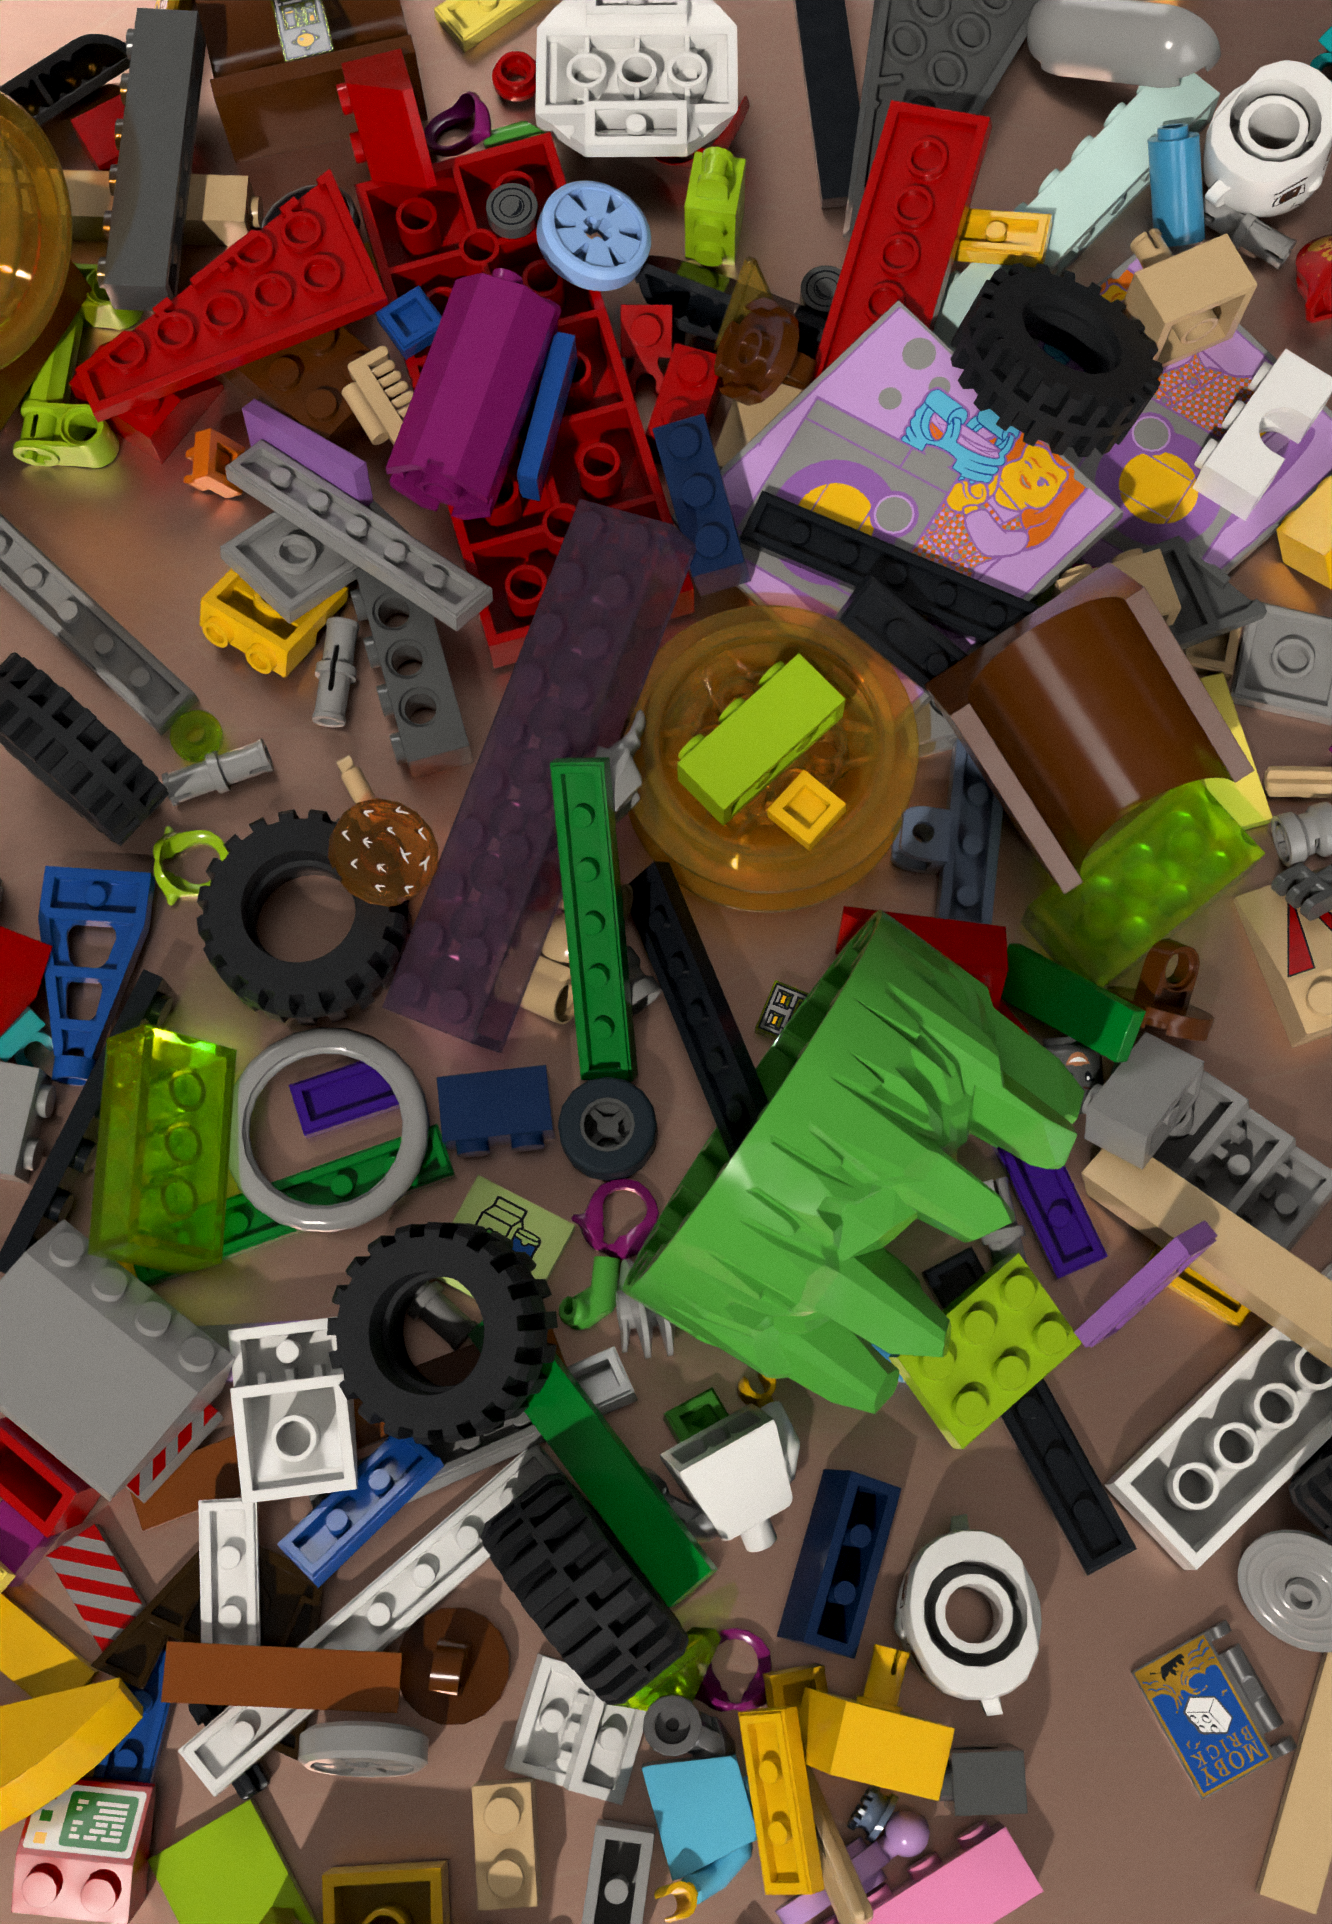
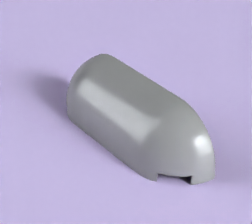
M1040 0L1033 7L1027 25L1029 51L1041 62V67L1044 71L1058 76L1156 88H1171L1180 86L1179 78L1189 76L1203 67L1208 72L1215 66L1221 56L1220 44L1213 29L1193 12L1169 4L1133 0Z

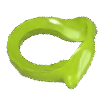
M166 826L164 835L153 846V856L155 859L154 877L167 898V904L173 906L179 897H198L200 887L204 885L210 886L211 880L202 884L190 883L182 877L175 876L174 873L163 869V860L173 858L176 853L183 852L192 846L203 844L216 849L220 860L223 861L229 853L224 847L222 839L211 831L192 830L177 833L171 826Z

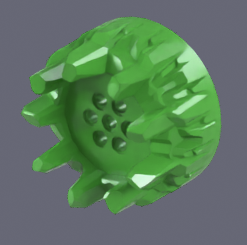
M881 909L864 923L838 954L755 1068L769 1103L765 1105L759 1114L756 1123L730 1159L719 1129L716 1126L649 1233L629 1270L622 1289L630 1298L696 1339L722 1349L767 1378H790L832 1403L873 1414L893 1395L898 1384L900 1371L883 1357L872 1344L889 1354L944 1357L948 1352L952 1328L950 1319L923 1292L917 1276L909 1267L887 1251L884 1246L894 1240L915 1219H919L964 1243L977 1240L1014 1222V1212L1004 1199L956 1161L957 1149L966 1143L969 1134H972L995 1148L1000 1147L1029 1165L1045 1169H1060L1066 1164L1078 1135L1072 1124L1078 1119L1085 1092L1059 1058L993 1007L987 986Z

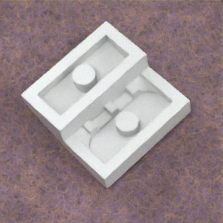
M538 1653L504 1768L510 1772L563 1786L569 1791L622 1805L643 1734L644 1716L651 1705L655 1690L644 1686L624 1704L607 1705L605 1701L603 1702L596 1696L592 1689L590 1690L584 1684L579 1675L565 1661Z

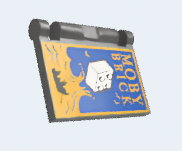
M1226 1619L1130 1671L1202 1800L1297 1748V1744L1291 1735L1279 1739L1271 1746L1263 1735L1281 1726L1284 1721L1239 1643L1234 1644L1219 1654L1213 1646L1212 1641L1222 1638L1232 1631Z

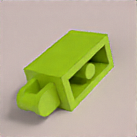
M708 147L703 153L695 151L684 206L685 259L695 260L705 266L713 267L721 264L735 266L745 209L746 159L734 157L727 149Z

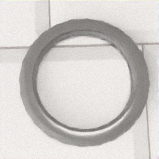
M318 1027L293 1033L269 1045L247 1065L234 1084L224 1111L222 1141L226 1163L237 1187L256 1209L279 1224L301 1231L332 1233L359 1227L384 1214L405 1195L420 1172L428 1148L430 1118L422 1087L413 1070L394 1049L371 1035L348 1028ZM318 1054L345 1055L361 1060L375 1069L390 1085L399 1103L402 1117L401 1144L395 1161L384 1178L368 1192L351 1201L333 1205L304 1203L292 1199L276 1189L261 1173L252 1153L249 1136L251 1114L259 1094L268 1081L285 1066L301 1058Z

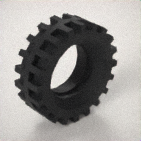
M1022 263L1012 265L1008 273L1000 268L993 273L990 280L985 281L952 338L950 346L956 348L950 359L952 367L964 369L958 379L962 389H974L978 396L974 401V405L980 411L991 409L1000 417L996 423L997 426L1004 431H1007L1010 426L1024 433L1023 442L1033 447L1038 440L1049 443L1051 453L1063 455L1066 449L1071 447L1080 458L1089 457L1094 448L1103 455L1110 452L1115 443L1119 445L1158 390L1161 382L1157 379L1162 373L1163 368L1162 363L1152 360L1158 352L1155 341L1143 340L1141 335L1145 330V326L1140 320L1130 321L1123 314L1127 306L1119 299L1111 303L1099 294L1102 287L1091 282L1089 287L1075 282V273L1064 270L1060 276L1053 275L1048 265L1037 263L1033 271L1029 272ZM1033 339L1040 340L1062 351L1082 367L1085 372L1074 370L1054 360L1038 347Z
M14 652L0 665V743L29 772L41 780L82 818L84 817L94 828L104 833L111 841L122 846L169 795L166 786L88 708H84L66 689L57 685L44 671L38 670L25 657L22 658Z

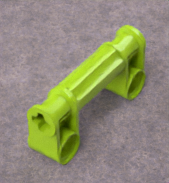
M74 263L92 287V291L90 294H86V300L23 397L20 414L24 418L20 441L15 442L12 452L17 459L35 466L51 467L61 465L95 469L110 464L116 458L119 451V440L106 420L97 422L90 405L69 404L72 390L69 382L75 373L83 327L113 328L116 330L128 329L141 319L143 311L113 309L106 290L99 287L97 278L98 264ZM96 432L91 439L83 441L88 434Z

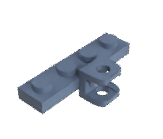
M959 739L955 741L952 747L946 809L914 806L905 810L902 819L895 824L893 829L890 860L895 866L906 871L937 875L939 873L935 918L992 925L1003 807Z

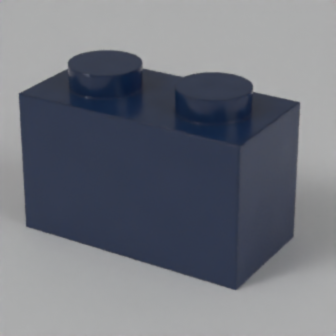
M546 1065L436 1077L442 1142L447 1151L457 1150V1157L484 1156L490 1153L489 1146L511 1144L512 1151H532L544 1148V1140L556 1139L550 1077Z

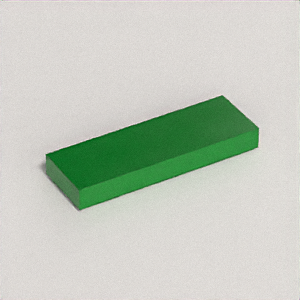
M1009 943L1007 948L1008 973L1001 999L1116 1063L1127 1062L1146 1011L1020 943Z

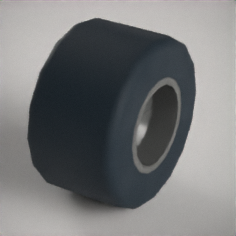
M603 1077L585 1082L573 1090L562 1105L558 1121L560 1141L564 1153L572 1165L589 1178L603 1181L628 1178L645 1166L655 1150L658 1128L654 1107L645 1093L627 1080Z

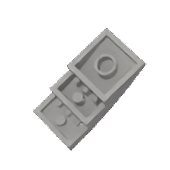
M1203 1070L1199 1096L1153 1155V1158L1289 1252L1332 1199V1170L1297 1147L1296 1139L1252 1110L1249 1107V1100L1205 1070Z

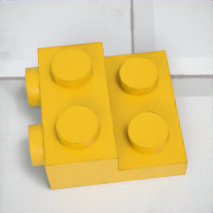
M231 568L201 598L199 625L202 627L206 638L215 646L224 648L230 644L245 653L248 663L256 671L262 674H269L273 670L286 678L316 646L317 632L326 624L327 619L332 618L347 602L349 588L343 587L289 624Z

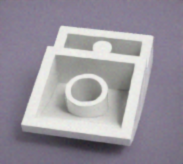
M328 1318L228 1331L230 1353L235 1357L232 1364L234 1388H230L242 1504L358 1489L354 1399L347 1400L339 1387L340 1382L346 1379L343 1369H332L328 1352L337 1350L336 1335H327Z

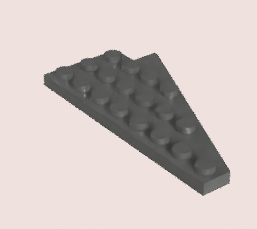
M874 0L843 229L844 238L848 241L851 239L891 100L979 115L1027 37L1030 13L1035 4L1040 0Z

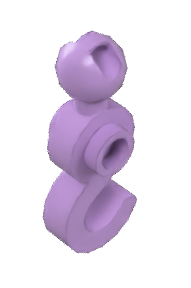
M896 1811L890 1816L885 1825V1834L873 1843L866 1845L860 1836L845 1846L865 1893L870 1892L887 1879L881 1868L889 1863L891 1859L897 1855L901 1857H914L923 1852L928 1844L930 1833L928 1822L923 1815L911 1811ZM826 1890L811 1895H794L776 1909L775 1912L783 1924H804L829 1907L831 1902Z

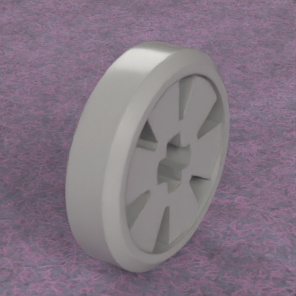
M375 1721L320 1723L310 1726L300 1734L298 1761L311 1771L336 1776L396 1777L417 1773L428 1764L429 1738L419 1729L395 1723Z

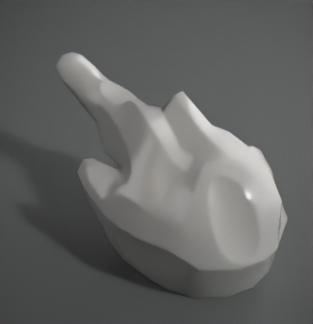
M641 709L637 711L630 731L620 741H617L608 749L597 746L595 757H610L616 824L640 801L637 790L642 786V776L633 757L641 747L640 739L646 728L645 714Z

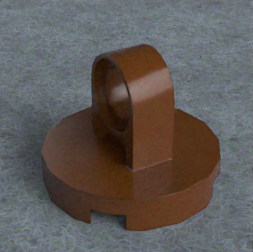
M765 297L751 301L745 306L751 312L739 324L732 320L726 328L718 346L714 365L715 375L723 378V387L719 388L721 394L747 406L762 403L775 393L781 384L805 390L812 383L818 364L811 357L797 351L799 342L798 320L790 308Z
M1170 938L1162 939L1149 950L1137 989L1123 986L1107 987L1108 991L1146 1011L1140 1026L1141 1028H1145L1147 1024L1166 1029L1165 1035L1196 1041H1206L1209 1031L1212 1029L1215 1018L1210 1013L1189 1004L1200 966L1199 955L1190 946ZM1178 954V963L1175 971L1170 977L1166 978L1165 973L1169 960L1173 955Z
M441 1608L421 1617L405 1633L398 1653H403L400 1689L405 1701L421 1717L441 1725L466 1724L484 1716L502 1698L511 1676V1653L501 1631L487 1616L468 1608Z

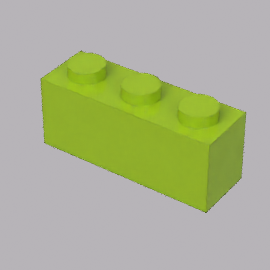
M800 653L786 665L782 661L775 663L760 679L758 683L761 687L746 701L742 697L734 700L720 715L718 721L721 724L706 737L702 734L693 737L678 754L680 759L677 763L678 781L723 826L843 718L846 699Z

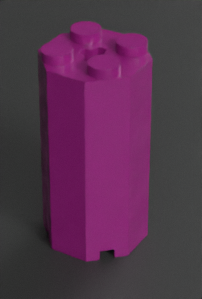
M496 268L493 270L492 275L479 273L456 279L386 466L387 475L392 474L389 482L393 489L419 506L436 512L440 502L454 506L451 516L463 520L491 517L543 374L553 337L558 332L557 321L561 313L560 306L550 299L540 297L523 285V279L515 272Z

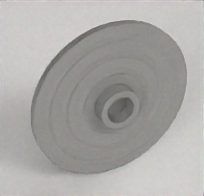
M1290 1529L1272 1531L1258 1537L1243 1553L1237 1575L1241 1596L1250 1613L1267 1631L1294 1647L1312 1652H1332V1542L1313 1533Z

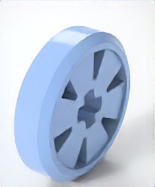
M584 180L561 186L548 198L537 222L536 235L538 246L548 265L566 281L587 290L610 291L627 285L639 274L651 248L650 227L639 206L622 191L602 182ZM595 232H597L601 235L602 238L597 236L591 239L586 235V233L592 235Z

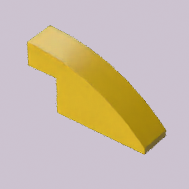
M120 1677L0 1706V1832L30 1816L68 1790L98 1765L143 1718L144 1707Z

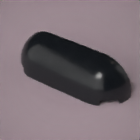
M103 34L80 36L1 85L0 151L129 69L131 60H128L126 43Z
M649 255L635 278L636 284L639 283L642 295L648 305H673L674 328L712 343L720 344L724 332L732 320L739 324L751 312L745 308L747 304L765 297L790 308L796 316L799 327L797 351L809 356L819 348L827 321L821 315L798 303L683 260Z

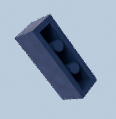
M704 413L653 428L691 574L700 596L751 582Z
M823 1470L777 1637L829 1654L855 1659L902 1488L851 1470Z

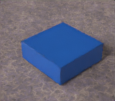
M419 285L375 312L377 321L405 360L432 344L442 318Z

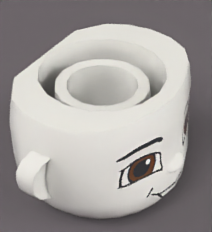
M1283 60L1261 66L1246 83L1234 89L1224 98L1215 111L1206 133L1202 177L1209 190L1205 194V199L1216 207L1227 205L1242 214H1247L1248 212L1258 217H1273L1287 213L1308 200L1322 183L1332 151V82L1319 70L1303 62ZM1262 146H1268V147H1271V148H1273V149H1267V148H1264V147H1262Z
M967 1514L951 1516L950 1532L935 1537L916 1553L904 1574L899 1589L894 1629L900 1638L905 1652L911 1653V1663L921 1676L941 1693L962 1700H978L988 1717L1003 1714L1000 1696L1011 1693L1027 1680L1039 1652L1042 1625L1041 1606L1035 1585L1023 1564L1022 1558L1002 1537L983 1530L970 1529ZM957 1589H972L982 1594L991 1606L993 1626L989 1635L979 1644L967 1643L957 1638L949 1629L945 1618V1606L950 1595Z

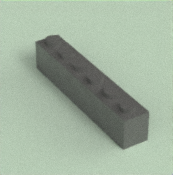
M137 8L135 28L127 30L126 53L128 60H131L129 73L122 74L120 82L121 101L125 105L123 119L117 118L115 123V145L117 150H119L118 164H111L109 170V189L111 195L114 196L112 210L105 211L103 218L104 238L108 242L106 257L99 258L97 267L99 287L106 290L113 309L153 311L152 308L164 298L168 297L172 300L177 296L206 49V37L198 11Z

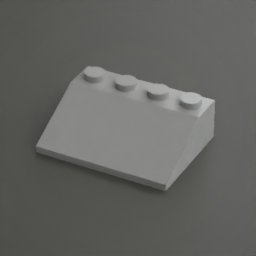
M64 1219L25 1251L0 1279V1412L109 1502L191 1423L224 1388L235 1357Z

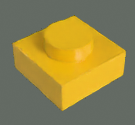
M803 769L767 809V815L774 823L811 851L846 812V803Z
M813 1663L763 1673L768 1708L797 1706V1713L799 1714L805 1687L828 1692L825 1667L822 1664Z

